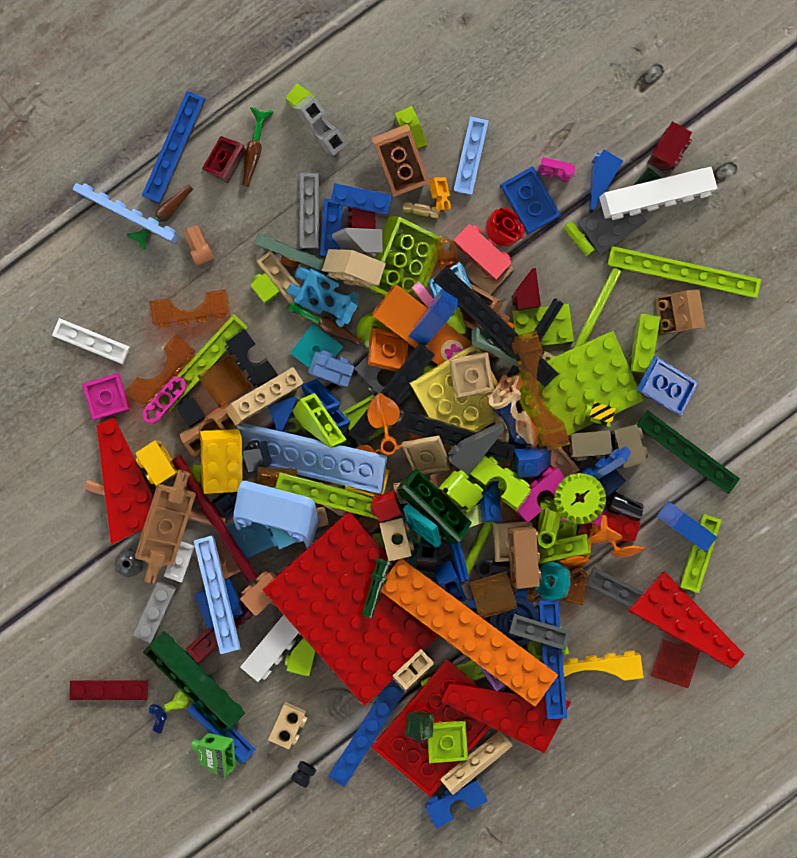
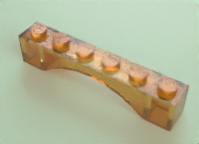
M537 330L515 336V342L512 343L514 354H519L521 360L517 361L520 373L524 372L526 377L523 380L525 390H530L531 398H528L531 410H536L537 416H534L536 427H541L542 434L539 435L542 446L546 445L547 450H552L569 445L570 441L564 421L556 417L547 408L538 391L537 368L543 350Z

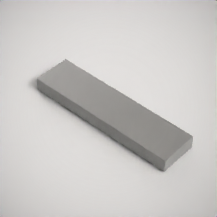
M300 173V250H319V173Z

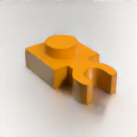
M446 177L428 179L432 198L437 200V211L451 209L450 201L447 199L450 196Z

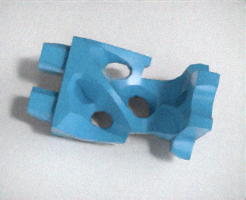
M299 267L295 277L303 280L301 286L290 283L286 290L289 295L294 297V302L319 314L322 311L334 314L337 317L336 323L341 328L344 323L348 325L358 306L357 300L360 294L356 292L342 294L334 290L335 287L339 286V283L311 267L309 270ZM321 282H327L330 287L321 286ZM327 296L333 298L334 302L332 305L326 303L325 299ZM312 298L317 299L318 304L313 305L310 303V300Z

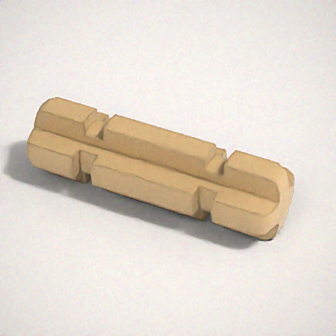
M404 202L402 210L404 213L410 214V212H413L415 215L439 218L440 211H437L436 207L430 208V206L416 203L413 205L411 202Z

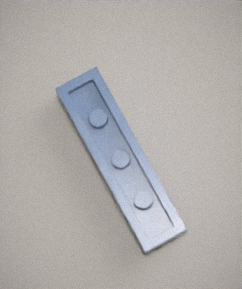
M470 116L453 192L472 196L488 120Z

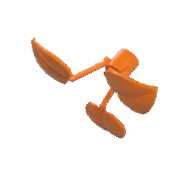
M381 393L377 394L370 402L367 416L369 423L374 428L384 426L385 438L381 441V449L374 452L373 448L368 445H360L355 449L390 455L396 449L403 448L402 444L397 445L396 440L388 435L387 425H393L398 421L400 410L393 400ZM414 434L410 437L409 441L422 439L425 437H421Z
M602 515L601 526H596L595 523H592V529H589L590 550L592 543L611 542L615 550L612 552V555L615 557H630L645 550V546L617 547L615 541L621 540L622 536L608 527L606 515ZM589 555L574 556L556 562L565 566H579L589 562Z

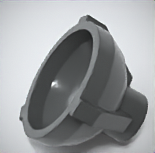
M127 548V550L117 556L115 571L126 577L135 576L142 572L143 560L136 559V551L132 550V548ZM126 560L130 563L128 568L124 566V561Z

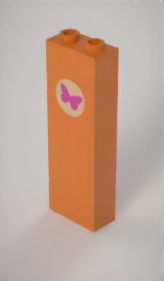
M395 284L371 316L416 349L419 343L410 338L409 334L428 308ZM445 323L425 347L435 354L431 362L438 366L472 346V342Z

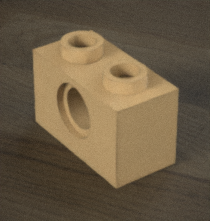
M401 517L379 523L388 561L411 556V551H414L412 539H407L406 533L410 532L407 521H403ZM396 533L403 536V541L400 544L392 542V536Z

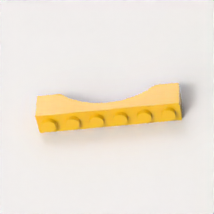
M635 650L624 651V655L617 656L616 653H607L601 658H597V655L586 656L585 660L579 661L578 658H569L563 663L564 677L583 670H598L616 675L624 681L644 678L641 655L635 653Z

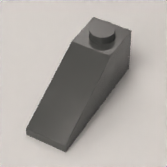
M499 422L460 441L457 446L454 445L448 453L450 463L469 475L505 430L503 424Z

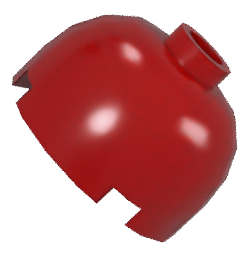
M500 208L499 210L496 209L488 217L485 232L488 238L496 243L497 246L508 247L523 237L524 226L522 223L519 224L517 221L519 217L513 211L507 208Z

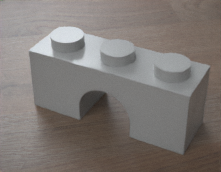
M307 96L293 107L327 154L335 155L348 144L338 128L332 126L324 115L326 111L315 97Z
M163 581L156 583L133 636L149 643L156 639L162 625V619L171 605L178 588Z

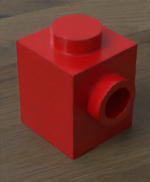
M395 490L373 497V504L370 507L373 516H377L379 522L384 520L390 521L396 516L401 515V504Z

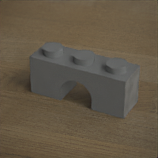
M367 356L354 368L356 371L354 375L362 383L366 381L370 385L367 389L376 396L384 389L377 381V376L383 368L368 365ZM406 391L397 402V405L400 406L411 394Z

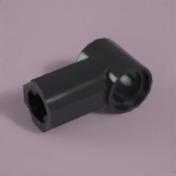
M479 560L474 566L475 573L480 577L511 578L510 561ZM483 563L488 565V571L485 574H481L479 571V566Z

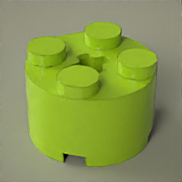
M462 470L458 472L453 471L438 489L440 491L444 490V495L459 510L461 507L466 509L463 513L468 514L482 499L483 495L481 493L484 490L478 484L474 483L473 485L468 481L469 476Z

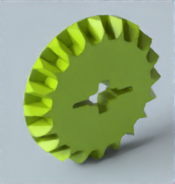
M577 473L569 475L560 482L555 491L556 508L559 514L571 523L586 524L592 522L604 510L606 503L605 490L595 477L588 474ZM587 493L584 497V503L579 501L572 505L577 499L576 494L582 495Z

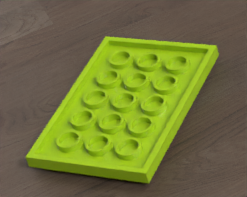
M610 331L546 360L559 373L546 387L537 381L527 370L508 377L512 378L520 375L522 378L521 397L518 402L522 411H526L539 430L536 437L538 447H544L568 436V434L594 424L590 422L589 417L583 415L586 404L589 405V402H597L616 408V414L643 401L640 392L636 391L638 388L614 331Z

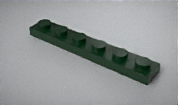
M646 410L637 422L638 428H641L644 433L725 493L729 494L740 480L738 476L650 411Z

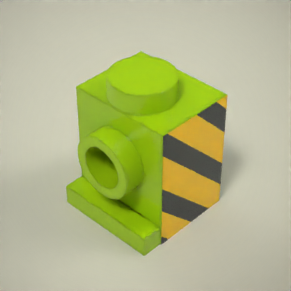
M589 402V405L586 404L583 415L589 417L590 422L600 425L603 422L602 426L610 427L616 408L597 402Z

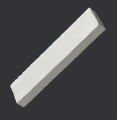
M60 318L52 334L56 338L123 365L131 348Z

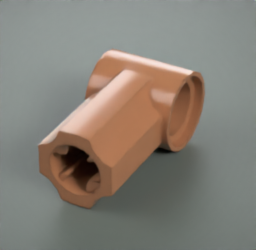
M198 225L183 231L196 266L215 259Z

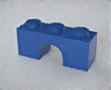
M474 777L454 795L446 789L444 791L445 794L429 798L425 808L437 829L454 820L450 811V806L454 801L462 800L467 803L470 810H473L488 800L477 778Z

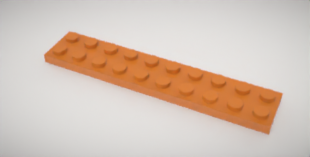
M402 558L397 561L386 576L387 581L383 583L381 593L536 707L558 676L557 673Z

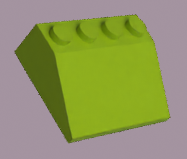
M389 216L382 232L383 253L376 255V258H374L386 263L379 285H371L370 288L362 286V288L385 297L391 287L397 284L421 303L411 287L420 282L426 289L446 239L401 217Z

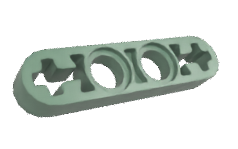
M259 233L255 240L256 244L315 269L322 270L324 259Z

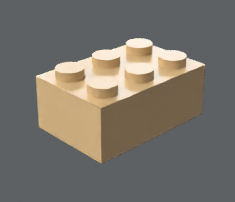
M329 249L322 272L328 273L327 277L331 279L344 280V284L353 287L356 285L370 288L371 285H379L386 263L354 250Z

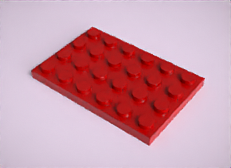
M448 659L441 664L371 746L372 749L430 797L442 784L440 779L461 761L429 763L426 723L465 721L468 753L490 728L485 723L441 702V698L449 683L481 688Z

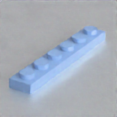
M76 183L73 187V190L79 195L173 244H177L179 237L175 235L176 231L168 226L164 228L158 226L159 222L151 217L148 220L143 218L141 212L132 209V211L126 209L127 205L118 200L115 203L110 201V196L103 192H99V194L93 192L94 188L85 183L83 185Z
M208 536L194 540L220 654L240 650L214 536Z

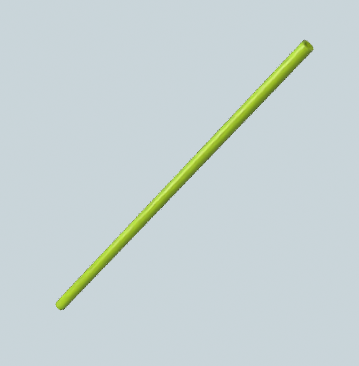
M612 269L573 348L587 342L622 272L619 269ZM501 490L500 493H499V494H500L501 510H502V508H503V506H504V504H505L503 501H501V496H502V495L504 494V492H505L504 490ZM493 522L484 523L465 560L468 576L493 528Z

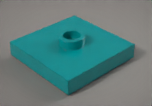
M313 323L290 354L310 368L316 351L322 353V350L328 351L335 358L343 346L328 334L319 330L318 326Z
M407 504L403 509L408 526L434 547L438 548L442 542L437 525Z

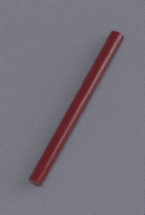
M179 455L171 460L177 471L182 470V472L190 473L186 484L188 489L196 494L195 500L248 583L256 579L258 575L207 495L203 493L202 487L183 457Z

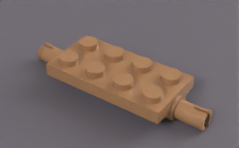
M178 470L174 486L157 484L135 554L136 559L144 560L148 564L147 572L143 579L147 583H150V581H152V584L156 583L159 569L162 566L174 565L196 496L194 492L185 490L190 473Z

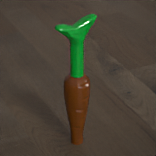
M250 107L255 116L256 124L253 138L247 143L245 151L243 186L249 187L262 150L259 141L263 123L268 116L274 113L272 110L260 112L258 109Z
M188 184L183 190L163 203L156 210L153 219L159 223L168 221L194 189ZM143 228L141 231L128 233L127 236L138 241L140 247L145 250L146 237L150 231Z
M295 302L286 307L288 311L318 324L319 330L326 334L347 340L358 346L362 340L343 326L342 328L338 326L333 319L326 316L320 318L303 309Z

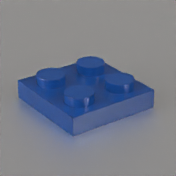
M227 578L224 581L233 618L244 614V610L231 579ZM204 589L194 595L207 628L211 630L214 628Z

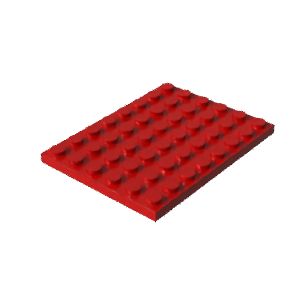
M347 512L261 590L359 702L366 706L394 679L392 676L420 649L424 651L439 635L381 592L374 617L369 618L361 615L372 579H370V575L374 572L375 559L379 558L388 561V557L350 512ZM389 561L392 562V566H389L387 575L395 565L393 561Z

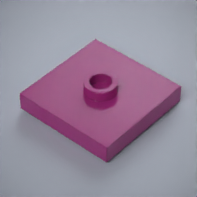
M120 373L82 384L93 421L131 410Z

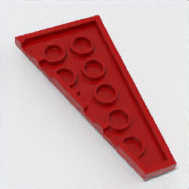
M112 417L97 425L110 542L111 545H114L143 530L153 495L115 417Z

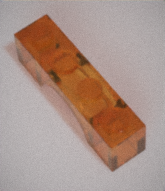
M225 289L206 292L202 304L189 311L176 308L169 298L149 301L152 323L158 326V328L170 327L171 323L186 325L189 324L190 320L205 322L208 321L207 318L209 317L224 319L227 318L226 315L231 314L228 292Z
M177 334L164 347L167 356L164 371L152 379L137 377L125 390L142 407L148 406L157 393L166 386L168 381L182 371L181 367L185 362L188 364L195 357L194 352L196 350Z

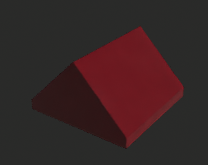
M220 136L202 169L228 184L245 154L246 149L244 145Z

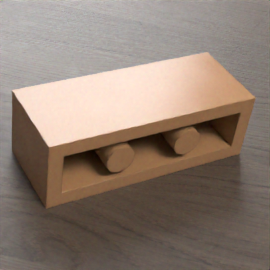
M531 526L508 528L511 585L517 589L539 586V580H541V571L538 569L540 553L537 550L539 534L536 528Z

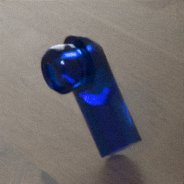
M152 704L149 707V713L156 720L153 731L162 733L167 715L160 705Z

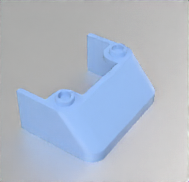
M241 481L233 514L237 530H241L242 527L255 522L288 531L292 540L296 542L304 541L306 549L312 544L319 524L316 505L312 499L249 481Z

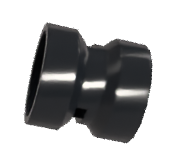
M300 761L297 766L298 770L292 774L291 779L298 785L307 788L310 783V776H314L317 770L307 762Z

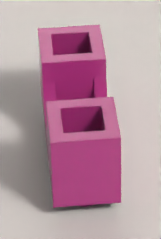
M548 467L537 480L533 479L528 483L531 494L520 509L515 511L522 521L528 523L542 511L537 503V496L540 492L547 490L552 497H555L558 485L565 478L557 467Z

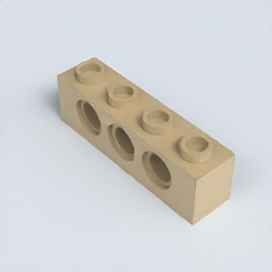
M294 367L234 401L225 411L234 425L237 426L297 390L303 384V381Z

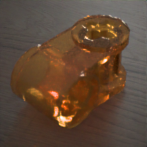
M439 237L435 245L441 271L446 265L451 268L458 264L460 260L455 243L449 237ZM444 242L450 243L447 250L441 249Z
M573 567L570 570V588L568 595L563 598V602L583 605L587 573L581 567ZM578 572H580V574L583 577L579 578L578 581H576V578L573 577V575H576Z

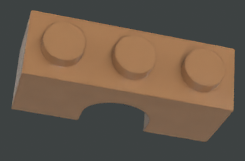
M227 402L179 434L182 443L193 457L201 453L200 431L237 428L225 411L229 406Z

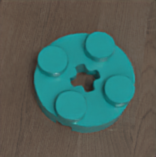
M546 562L541 568H538L541 571V580H539V586L535 587V589L538 590L539 596L551 601L565 598L570 588L569 569L557 562ZM554 577L555 583L552 586V583H549V580Z

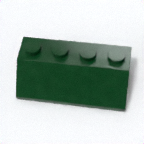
M417 468L396 489L399 495L407 500L413 508L437 525L439 533L445 540H448L451 544L459 543L472 522Z

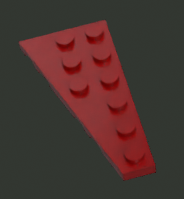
M665 571L653 581L627 611L632 615L639 616L643 621L650 622L659 627V630L675 639L693 646L695 650L704 652L713 660L730 669L734 668L745 655Z
M449 683L441 698V702L544 754L563 719L546 718L545 697H542L536 707H534L515 692H496L489 688L484 689ZM566 700V709H568L571 703L570 700Z

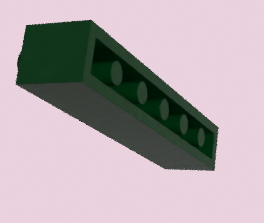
M165 631L143 651L223 734L228 732L245 714L242 707L234 702L228 693L221 689L215 683V680L202 670L200 664L193 661L187 651L181 648L174 641L173 637Z

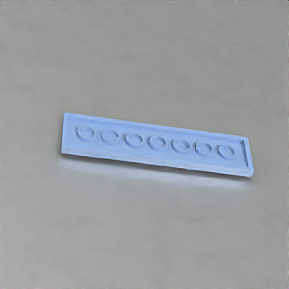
M246 423L237 425V429H239L242 436V450L247 446L248 442L253 440L267 442L272 459L269 468L379 494L383 492L387 456L341 445L329 448L319 440Z

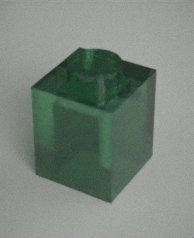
M421 710L408 712L405 736L413 738V741L424 742V739L433 737L434 714Z

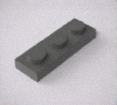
M593 567L585 583L629 607L644 593Z
M514 614L508 634L566 650L571 631Z

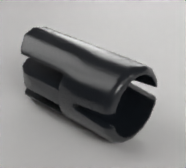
M617 492L612 494L607 507L608 510L634 521L642 519L644 508L643 504Z

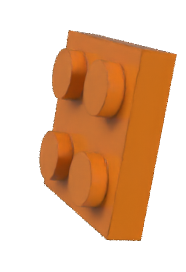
M372 328L370 331L368 365L397 372L407 360L408 343L393 332Z

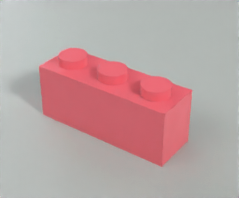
M468 224L454 239L453 244L496 282L512 263L510 261L511 257L504 251L500 252L496 248V243L491 239H486L482 236L483 232L479 227Z

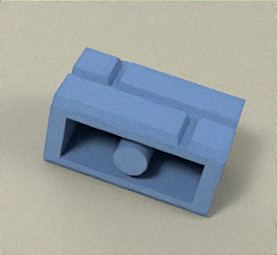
M322 350V353L316 351L308 373L346 388L354 370V366L350 364L351 360L341 356L338 360L333 358V354L328 351Z

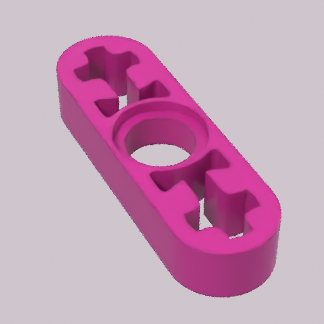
M180 377L172 378L143 410V419L148 423H157L186 391V381ZM181 381L182 384L180 386L182 389H177L173 392V394H176L175 398L171 393L166 392L168 388L170 391L175 388L174 382L179 383ZM162 395L170 397V403L167 406L160 404V397ZM155 403L163 409L162 412L160 410L155 412V419H148V411H154L157 408L153 406Z

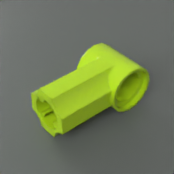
M547 507L545 510L541 531L538 535V543L543 548H550L558 539V530L562 516L556 508ZM545 533L551 535V542L544 539L543 535Z

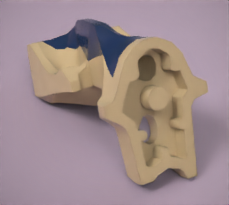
M503 375L495 390L486 394L490 406L497 414L495 424L500 422L505 426V430L498 439L515 444L514 449H521L522 445H525L526 448H536L538 444L536 437L539 430L526 411L518 413L516 408V402L521 397L522 378L520 375L512 378Z

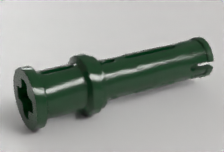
M379 558L375 559L374 572L370 575V579H372L361 613L362 616L369 618L374 617L383 583L387 581L386 575L389 566H392V562Z

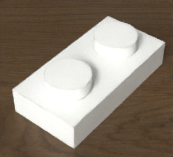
M181 541L174 565L167 566L164 577L181 583L184 581L195 550L194 545Z

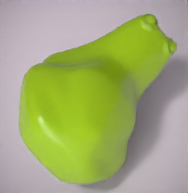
M457 307L446 323L459 334L466 333L463 315L460 308Z
M180 690L175 694L172 701L164 704V711L169 712L174 709L186 708L191 700Z

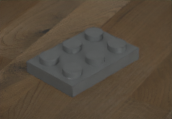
M600 207L577 224L583 233L586 234L585 236L599 255L647 221L641 213L630 216V213L623 214L624 217L617 220H612V217L605 219L603 209Z

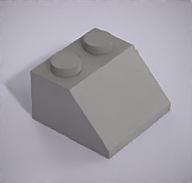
M344 228L332 234V238L343 250H354L371 258H376V255L383 253L382 229Z

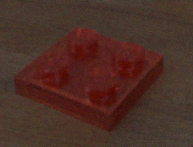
M662 639L650 676L689 688L700 652Z

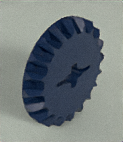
M508 597L505 600H501L495 606L489 621L493 627L516 644L523 646L531 640L508 634L511 625L509 621L516 614L540 622L539 613L530 601L520 597Z

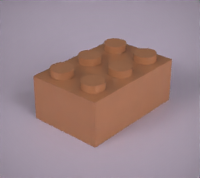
M408 124L371 138L394 197L430 183Z

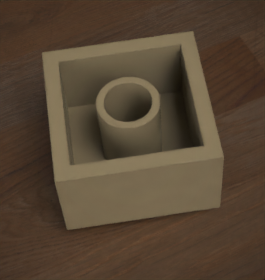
M637 424L610 431L614 450H620L627 446L631 451L627 462L618 468H626L647 462L648 452L646 447L642 446L641 439H643V433Z
M610 431L568 434L567 436L569 457H574V461L588 460V456H593V459H605L607 454L612 453Z

